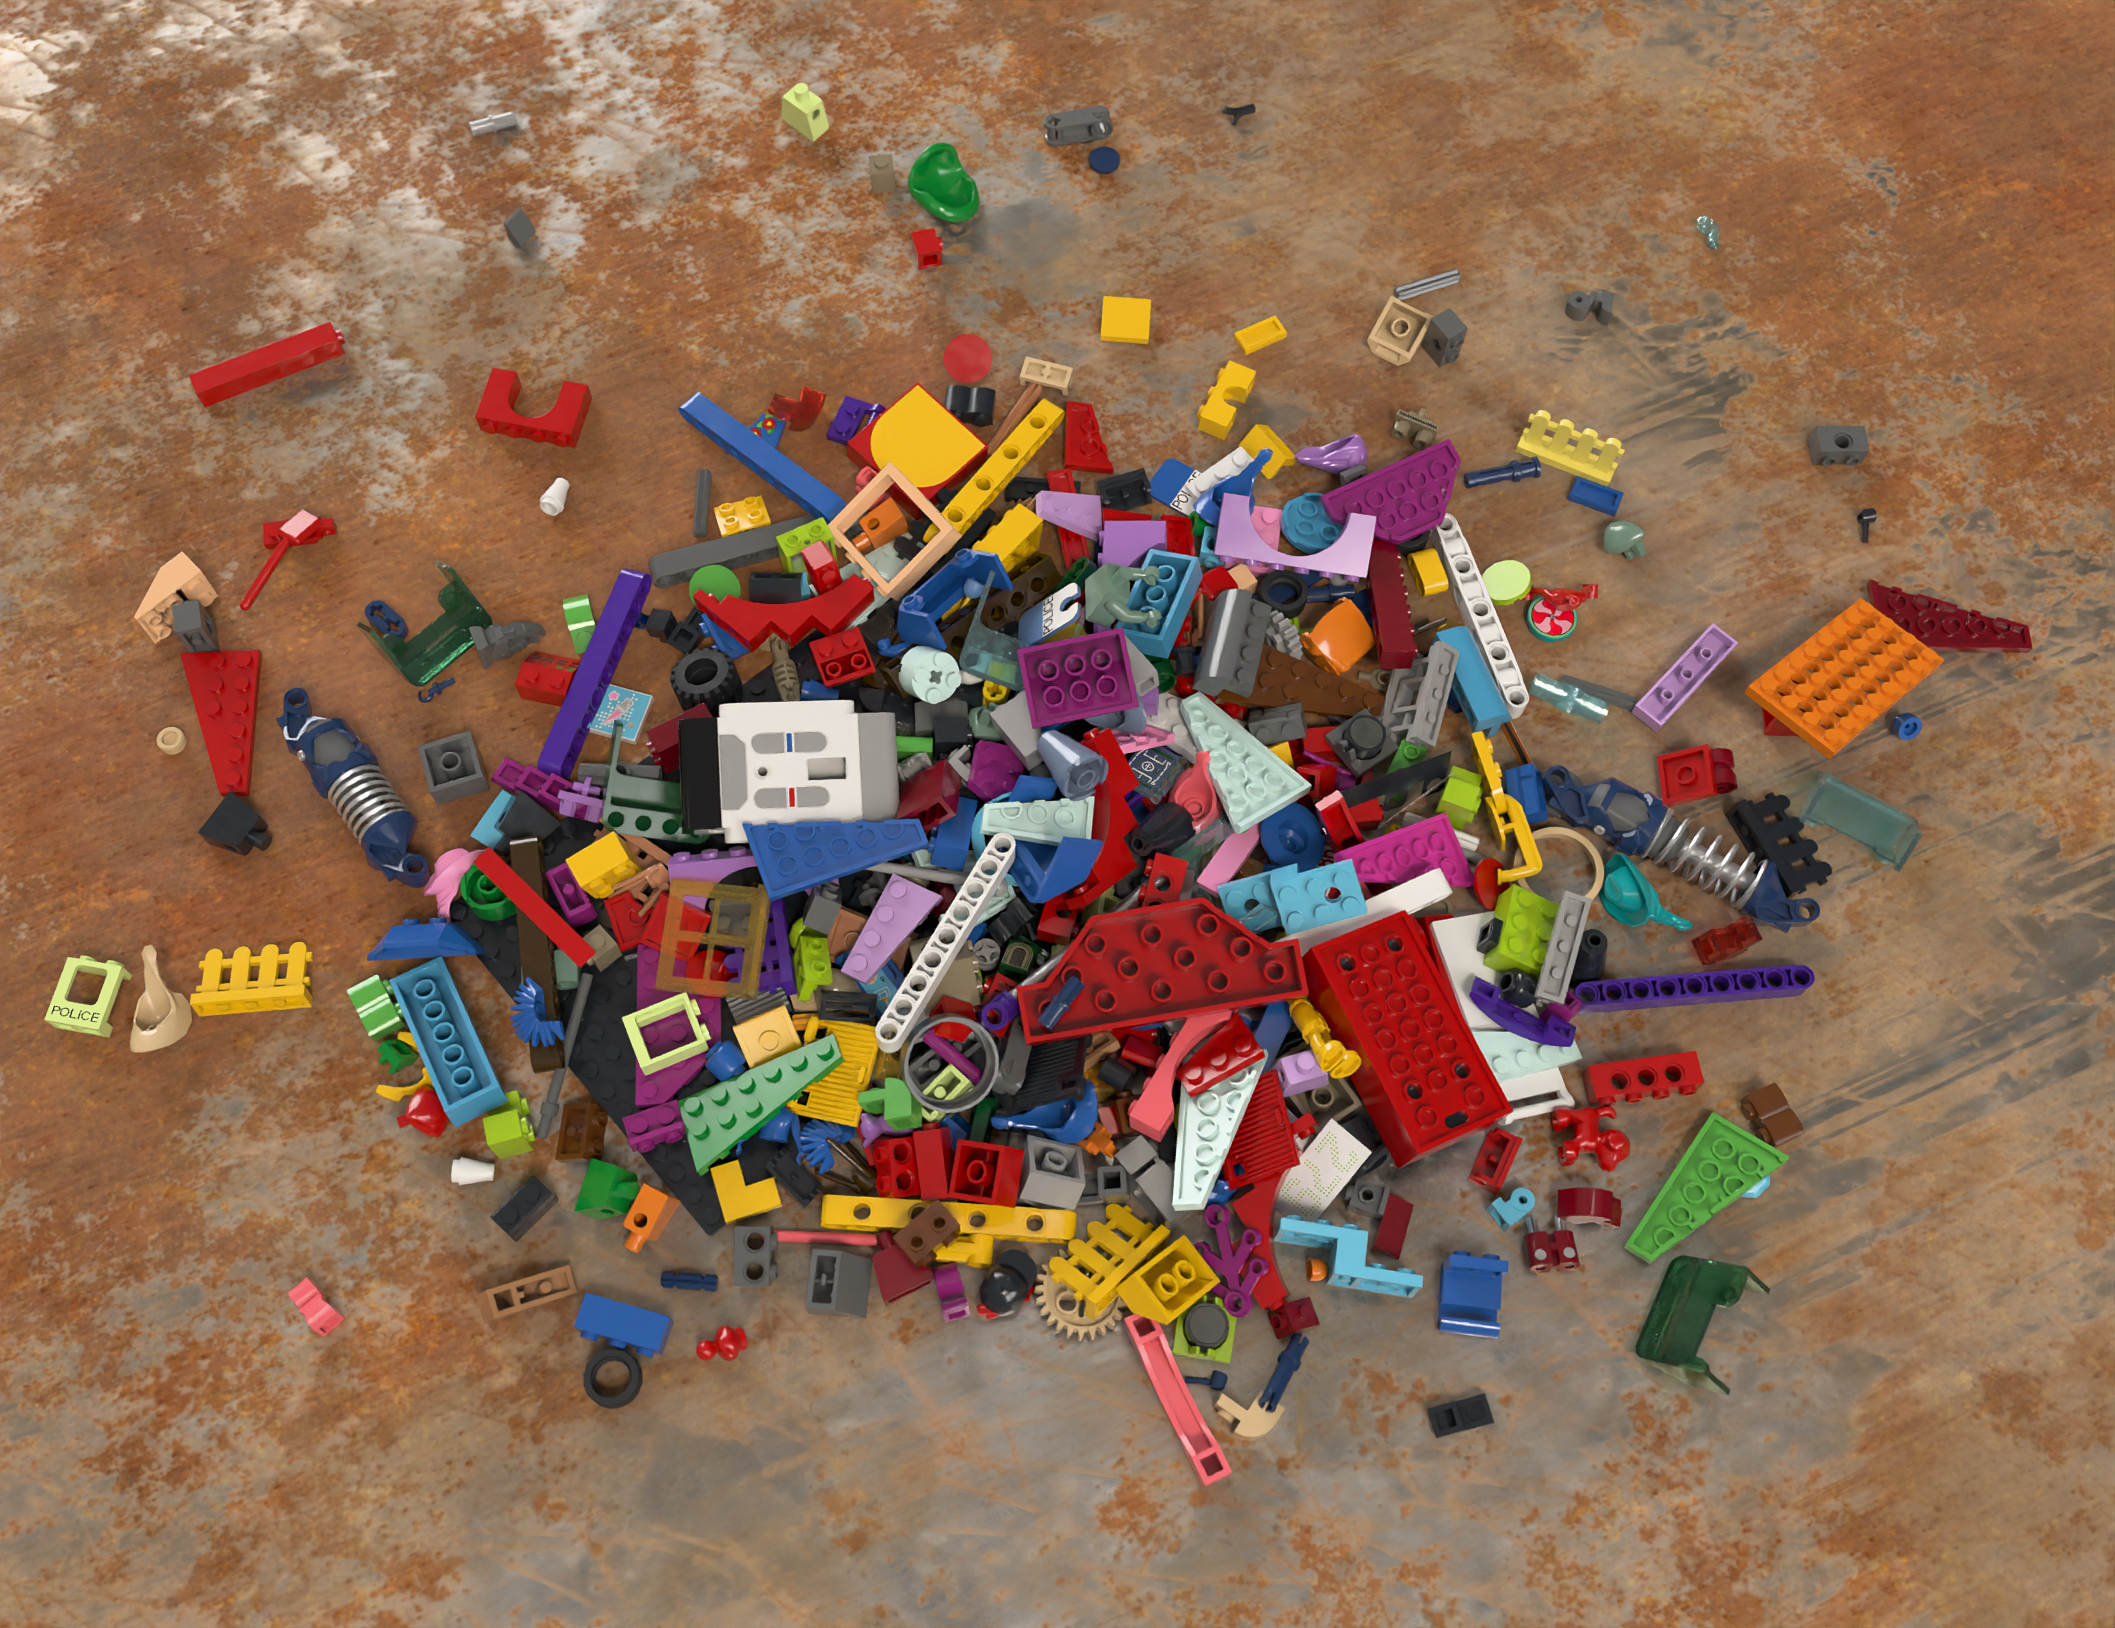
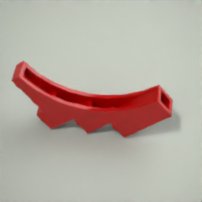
M1338 790L1314 804L1324 826L1322 829L1329 846L1335 853L1365 842L1344 797ZM1359 882L1361 889L1371 897L1393 889V886L1388 883ZM1412 914L1408 915L1426 947L1429 944L1424 930Z

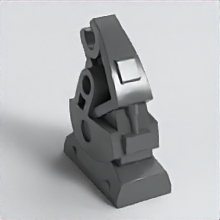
M513 621L507 626H501L499 623L491 625L486 629H483L481 626L469 627L484 670L492 666L495 661L511 658L512 655L523 650L529 644L538 643L540 641L538 636L544 637L546 635L542 625L526 621Z

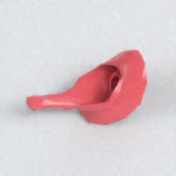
M1199 751L1195 754L1196 763L1193 768H1188L1177 777L1168 797V803H1177L1185 807L1192 815L1194 820L1192 821L1193 830L1196 829L1193 844L1210 838L1220 823L1224 808L1207 771L1208 763L1211 760L1209 751Z

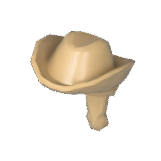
M153 945L145 946L141 953L145 966V991L138 1000L130 1037V1051L135 1053L155 1051L172 1045L186 1035L192 1022L189 1002L182 993L171 992L167 988L165 980L161 977V971L156 960L157 953Z

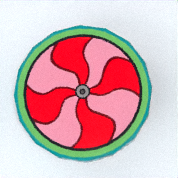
M1540 596L1530 604L1526 614V621L1530 632L1535 637L1547 643H1554L1555 641H1564L1573 634L1578 623V616L1575 609L1572 611L1555 610L1549 601Z

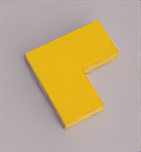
M738 1160L710 1168L726 1224L782 1207L774 1177L746 1186Z

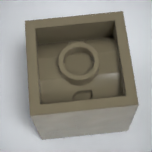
M931 937L908 942L913 966ZM943 938L940 942L951 944L954 940L947 941L946 938ZM971 939L965 941L924 1008L926 1017H929L930 1012L942 996L972 1003V1006L981 1005L979 993H983L981 978L978 976L977 969H979V964ZM935 960L930 961L926 964V966L930 968H935L940 965V963ZM917 984L918 992L926 988L922 984Z

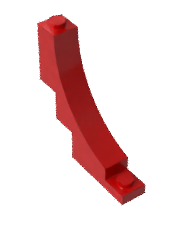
M855 573L836 588L820 596L796 603L763 604L742 600L731 595H727L719 602L713 594L709 593L707 595L701 589L693 595L696 608L702 613H706L710 620L751 653L773 633L793 648L813 627L826 637L845 631L875 601L874 587L871 582L866 578L861 579Z
M1110 727L1101 731L1098 728L1091 729L1083 734L1084 740L1079 742L1104 757L1108 763V774L1103 784L1100 782L1096 784L1093 788L1096 792L1091 795V797L1095 796L1091 839L1101 840L1103 845L1087 879L1072 890L1074 894L1065 900L1070 910L1089 905L1138 866L1123 837L1139 825L1124 796L1140 784Z
M1308 1112L1291 1123L1294 1140L1298 1137L1304 1140L1315 1132L1314 1127L1319 1125L1312 1113ZM1295 1140L1296 1148L1300 1158V1156L1303 1154V1151L1301 1150L1300 1146ZM1292 1168L1252 1182L1255 1188L1231 1203L1247 1230L1257 1229L1262 1234L1261 1244L1253 1247L1240 1274L1245 1280L1250 1271L1249 1263L1253 1259L1263 1258L1268 1262L1269 1271L1266 1275L1259 1277L1252 1290V1294L1262 1310L1270 1308L1272 1312L1287 1302L1285 1298L1291 1295L1283 1281L1275 1255L1273 1221L1280 1190ZM1253 1233L1249 1235V1240L1251 1243L1255 1242V1236ZM1242 1238L1232 1244L1234 1256L1242 1243ZM1257 1262L1256 1270L1261 1272L1262 1265Z

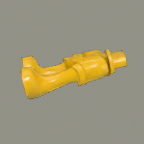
M1305 999L1287 1001L1290 1005V1015L1302 1033V1039L1306 1041V1044L1311 1045L1316 1063L1323 1072H1329L1332 1078H1343L1351 1075L1360 1067L1361 1058L1357 1052L1353 1050L1346 1051L1340 1041L1331 1040L1330 1029L1325 1019L1318 1011L1314 1010L1309 1001Z

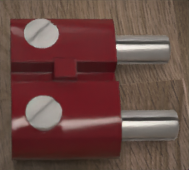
M1555 1216L1556 1231H1553V1234H1547V1231L1538 1232L1535 1217L1526 1218L1528 1234L1524 1236V1243L1531 1272L1544 1273L1550 1272L1551 1269H1556L1559 1272L1579 1268L1580 1262L1574 1234L1566 1229L1565 1220Z

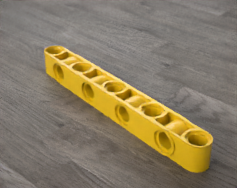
M1045 398L1042 399L946 506L941 514L955 527L962 537L1057 429L1065 416L1063 409ZM934 522L929 526L923 537V541L927 544L941 531ZM954 545L945 553V555L954 547Z
M825 1195L822 1199L820 1226L829 1229L882 1233L892 1230V1233H898L912 1221L915 1213L923 1212L935 1201ZM941 1202L960 1224L961 1232L958 1235L962 1237H968L971 1234H986L993 1236L994 1240L1068 1244L1072 1239H1076L1077 1213L1073 1211ZM861 1208H866L871 1212L865 1220H859L855 1217L856 1212ZM977 1215L985 1219L984 1225L978 1228L973 1227L969 1223L970 1219ZM1036 1219L1042 1223L1043 1227L1038 1231H1031L1028 1229L1027 1223L1030 1220Z

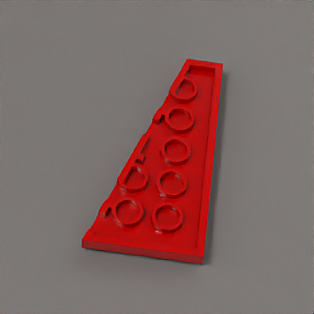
M259 649L180 653L218 791L222 797H226L229 791L237 797L250 796L262 653Z

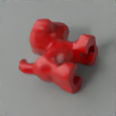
M1603 1105L1597 1108L1584 1107L1578 1110L1565 1107L1554 1108L1553 1113H1551L1553 1132L1563 1131L1568 1125L1574 1128L1573 1140L1561 1142L1562 1146L1558 1147V1160L1562 1167L1573 1165L1579 1158V1153H1593L1600 1169L1611 1172L1629 1156L1630 1141L1627 1135L1617 1129H1609L1604 1132L1599 1130V1118L1603 1116L1611 1119L1617 1118L1613 1107Z

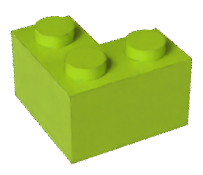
M1453 765L1448 776L1453 772L1454 775L1446 780L1433 817L1446 812L1452 827L1462 831L1466 823L1471 824L1482 800L1480 798L1484 787L1480 786L1483 776Z
M518 1090L505 1093L508 1102L486 1112L487 1117L482 1118L487 1145L499 1159L534 1150L532 1141L536 1140V1133L533 1124H529L527 1114H531L529 1100L527 1097L523 1098Z

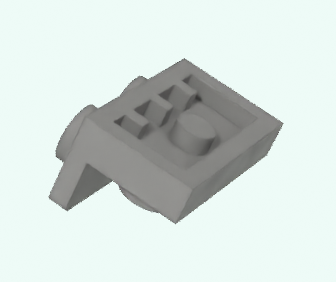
M964 745L961 749H955L947 760L962 777L960 789L973 793L967 787L972 758L970 749Z

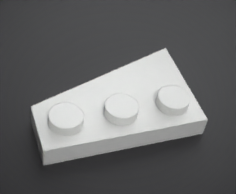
M1240 446L1186 484L1185 490L1197 501L1201 494L1227 477L1239 475L1254 459Z

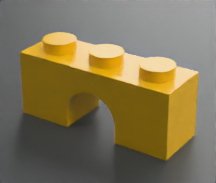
M1232 361L1228 362L1225 369H1220L1216 382H1218L1216 387L1211 386L1206 398L1208 400L1205 406L1201 405L1196 418L1199 419L1198 430L1222 440L1226 439L1234 424L1237 408L1228 405L1225 401L1237 400L1245 403L1254 386L1256 371Z

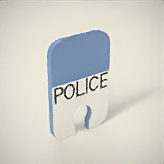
M1076 583L1069 584L1021 616L1018 630V646L1020 649L1042 643L1073 624L1079 618L1081 605L1078 602L1063 612L1067 602L1081 596V589Z

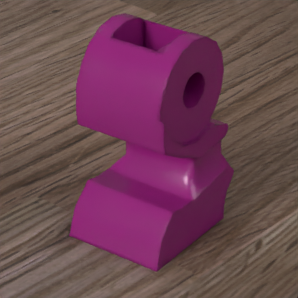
M1568 989L1564 1004L1558 1005L1551 1002L1539 1015V1018L1547 1021L1552 1014L1569 1022L1580 1011L1583 1002Z
M956 1262L934 1267L933 1272L939 1299L942 1302L945 1323L971 1316L967 1298L964 1297L962 1279Z

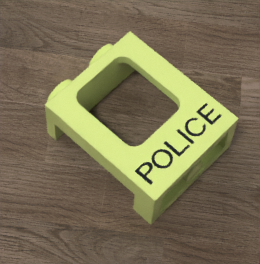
M82 955L79 959L68 957L44 1020L58 1029L110 1037L113 1027L107 1023L122 979L131 980L132 975L123 968L124 965L116 961L107 960L106 963H100L89 956ZM77 971L106 976L96 1004L85 1005L67 1001Z

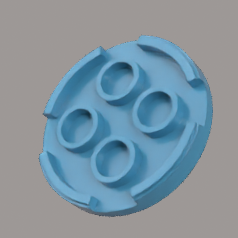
M1314 492L1304 493L1303 496L1289 500L1280 518L1281 529L1287 540L1299 550L1311 555L1330 546L1344 528L1342 525L1331 522L1319 501L1320 497L1324 494Z

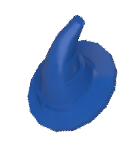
M1293 802L1261 821L1260 837L1262 846L1268 857L1276 865L1289 866L1298 863L1301 873L1313 869L1322 859L1325 848L1324 835L1320 833L1321 826L1317 818L1306 807Z

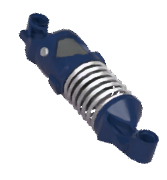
M301 688L288 690L284 695V715L276 718V721L283 731L289 753L296 755L311 774L312 784L321 797L328 799L333 807L337 809V813L342 816V820L348 823L347 827L353 831L355 838H358V842L365 852L367 863L370 867L381 871L388 882L396 879L413 888L425 886L430 880L426 859L422 855L408 853L409 844L417 829L418 821L406 804H403V800L398 796L396 790L393 789L391 783L388 782L386 776L383 775L377 762L378 758L368 744L360 742L359 737L355 735L344 719H327L311 716L312 707L308 693ZM356 816H362L361 818L354 820ZM362 822H368L365 826L359 827ZM414 869H421L418 873H411Z

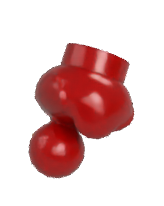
M722 1325L716 1330L714 1342L710 1340L701 1341L696 1347V1354L704 1361L711 1360L716 1353L725 1361H732L737 1358L740 1351L747 1349L746 1334L742 1327L732 1328L728 1325Z

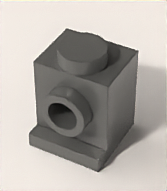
M1357 1178L1353 1185L1348 1184L1344 1196V1200L1348 1201L1346 1210L1379 1221L1384 1214L1391 1188L1382 1187ZM1362 1193L1371 1195L1372 1199L1369 1201L1365 1200L1362 1197Z

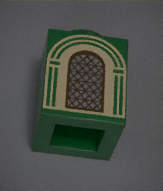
M1010 939L1000 963L999 973L1020 984L1031 973L1037 947Z

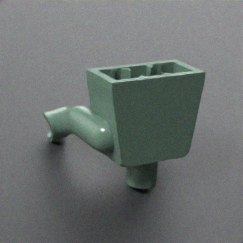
M1114 563L1101 566L1085 580L1086 621L1109 628L1117 618L1122 623L1141 624L1142 622H1147L1148 627L1155 628L1158 625L1157 619L1162 618L1161 611L1152 610L1148 613H1142L1140 610H1130L1126 605L1130 599L1129 580L1139 581V579H1143L1148 585L1155 586L1156 578L1159 580V569L1156 566H1148L1144 570H1140V568L1121 566Z

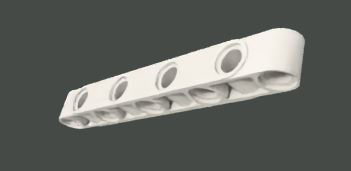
M1445 513L1443 523L1431 530V540L1446 573L1448 585L1465 627L1470 629L1512 719L1518 718L1522 715L1529 701V695L1520 669L1458 522L1454 516ZM1492 656H1496L1500 660H1495ZM1510 700L1516 701L1519 705L1511 703Z

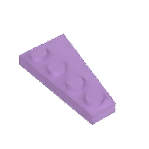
M893 873L841 972L868 985L891 959V955L898 947H902L909 939L908 936L914 929L925 921L929 912L940 904L943 897Z

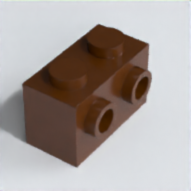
M937 1199L894 1235L893 1242L915 1269L921 1265L925 1268L937 1258L936 1252L943 1246L949 1248L959 1239L958 1233L961 1232L960 1224Z

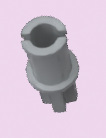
M508 112L493 117L490 114L487 118L470 121L469 124L473 136L476 137L493 131L497 133L496 130L514 126L517 124V119L514 112Z

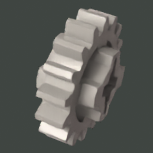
M1272 611L1265 634V645L1299 660L1302 659L1303 652L1301 648L1303 646L1299 640L1297 627L1294 624H1290L1288 618L1284 619L1282 612Z

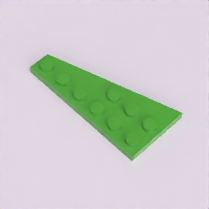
M1712 1112L1625 1244V1249L1651 1264L1785 1164L1790 1157Z

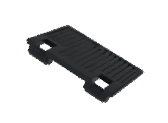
M1093 1035L1032 1045L1025 1070V1078L1020 1089L1014 1095L1011 1113L1015 1114L1069 1098L1081 1101L1085 1097L1087 1083L1083 1075L1087 1048H1090L1092 1045ZM1072 1080L1075 1082L1074 1087L1065 1089V1082Z

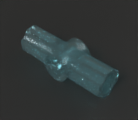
M1538 672L1533 677L1528 693L1551 702L1553 706L1573 715L1576 713L1598 724L1605 718L1610 705L1599 698L1584 693L1585 691L1566 682H1558Z

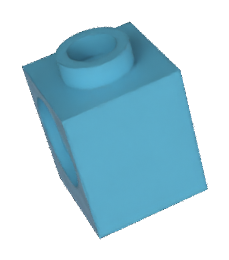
M1205 526L1199 563L1211 569L1221 565L1224 566L1223 561H1218L1219 556L1213 555V551L1210 550L1215 545L1217 528Z

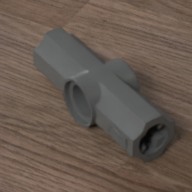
M617 761L616 770L621 774L657 780L663 779L661 766L628 765L624 761ZM581 763L578 770V782L584 784L586 777H591V786L603 788L607 764Z

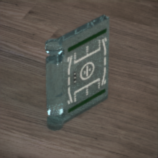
M1161 746L1136 751L1128 761L1140 784L1133 790L1149 798L1153 803L1158 804L1176 782L1178 776L1187 768L1189 760L1185 757L1181 758Z

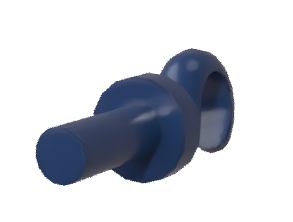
M452 677L440 684L437 682L433 683V687L428 689L429 695L426 699L421 698L422 691H419L417 694L419 701L422 703L431 701L433 694H442L443 689L456 683L455 679Z

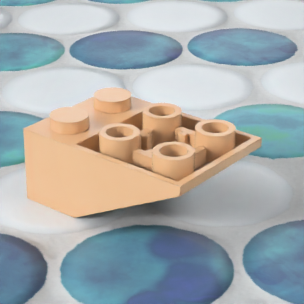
M181 552L160 568L134 618L156 644L175 630L172 605L181 604L184 601L199 600L203 607H207L218 597V594L201 570Z

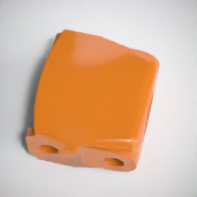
M1342 597L1333 603L1334 608L1321 618L1311 633L1304 632L1299 635V640L1303 646L1301 650L1322 670L1338 677L1347 672L1376 644L1374 632L1369 627L1363 614L1351 599L1348 600L1346 597Z

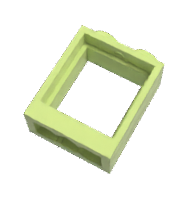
M686 992L622 1017L645 1076L709 1050L706 1041L711 1039L705 1023L699 1025L696 1016L700 1015L701 1012L696 1000H689ZM686 1010L697 1041L651 1059L640 1028Z

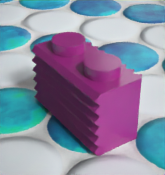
M567 862L545 873L572 928H577L596 919L597 913L586 891L579 886Z

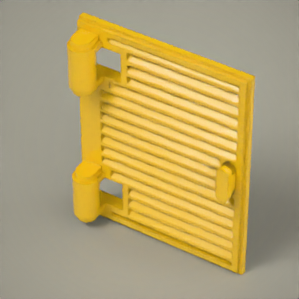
M813 1014L808 1020L803 1037L805 1041L804 1046L820 1040L815 1038L818 1026L826 1027L828 1029L825 1037L832 1034L836 1036L845 1062L820 1082H813L803 1090L810 1093L806 1106L798 1104L797 1099L795 1102L793 1100L788 1102L786 1108L792 1110L797 1115L858 1127L862 1107L858 1104V1093L867 1092L879 1049L876 1039V1027L854 1022L818 1020L817 1015Z

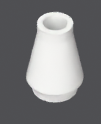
M557 478L554 484L540 497V508L542 511L553 516L563 511L570 487L567 480Z
M465 1157L454 1159L451 1181L459 1183V1186L483 1181H494L495 1164Z

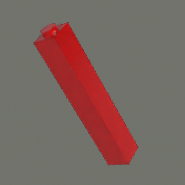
M331 322L192 373L189 375V378L204 407H208L345 355L342 344L346 342L340 329L335 331Z

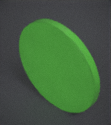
M708 565L702 567L692 576L689 584V595L694 605L693 595L699 589L707 595L709 593L713 594L719 602L727 595L740 598L741 588L739 580L731 570L724 566Z

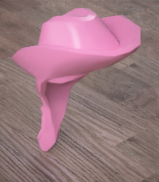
M457 848L444 853L435 863V873L425 885L423 893L424 896L436 895L438 917L447 918V923H451L450 904L458 891L464 873L466 874L471 869V865L474 864L473 861L485 850L469 853L463 848Z

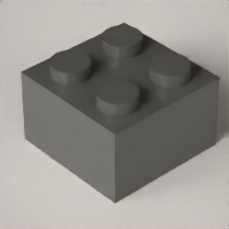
M471 731L418 746L429 791L437 805L490 790L478 744Z

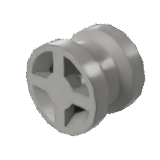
M979 940L973 948L977 956L979 969L982 971L994 970L1000 962V948L994 940Z

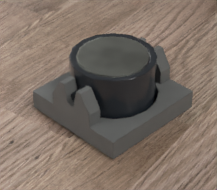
M1366 708L1335 728L1324 738L1356 778H1359L1397 752L1399 748L1390 737L1391 729L1389 724L1384 726L1382 723L1383 717H1373Z

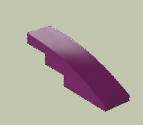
M507 757L504 758L491 777V782L513 793L516 790L522 791L537 804L557 812L560 810L561 801L558 798L559 790L582 795V791L573 790V783L554 773L549 776L530 765L525 768ZM589 793L588 797L599 799V797ZM578 804L575 818L584 820L588 806Z

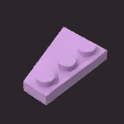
M1040 491L1036 495L1037 517L1096 542L1099 540L1100 531H1102L1100 496L1053 491Z

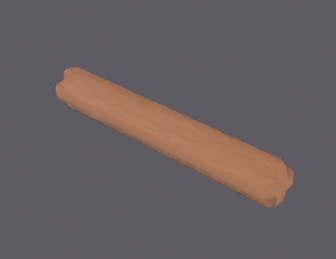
M1035 383L1028 385L988 444L987 458L994 454L1021 423L1042 392L1041 385Z

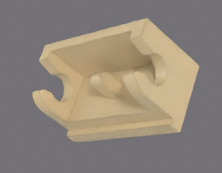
M1026 356L1019 376L1020 385L1026 386L1027 381L1062 390V396L1068 397V389L1071 388L1073 383V368Z

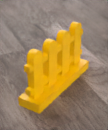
M303 942L292 944L289 954H281L276 945L269 944L262 949L261 956L253 957L248 947L243 946L235 950L231 959H225L221 950L212 949L206 954L205 961H200L199 968L204 970L202 985L196 986V993L191 994L190 1005L199 1017L312 1007L313 997L306 987L311 985V979L306 977L307 963L313 961L314 955L308 951ZM288 963L286 979H278L280 964ZM252 966H260L258 981H250ZM224 968H232L230 983L222 984Z
M1115 1203L1109 1204L1105 1210V1218L1109 1221L1106 1225L1099 1221L1090 1222L1087 1225L1086 1231L1088 1238H1090L1087 1243L1081 1239H1072L1068 1243V1254L1071 1256L1068 1261L1062 1257H1053L1049 1261V1272L1052 1274L1051 1281L1056 1285L1059 1282L1066 1285L1075 1293L1074 1299L1078 1302L1082 1299L1085 1300V1314L1092 1320L1096 1319L1119 1296L1115 1290L1116 1287L1168 1247L1170 1230L1161 1224L1153 1231L1154 1225L1150 1222L1146 1225L1131 1214L1132 1209L1127 1205L1122 1208ZM1117 1227L1131 1239L1126 1242L1112 1231ZM1099 1245L1113 1257L1108 1261L1095 1251L1094 1248ZM1080 1263L1094 1275L1089 1279L1077 1270L1075 1266Z

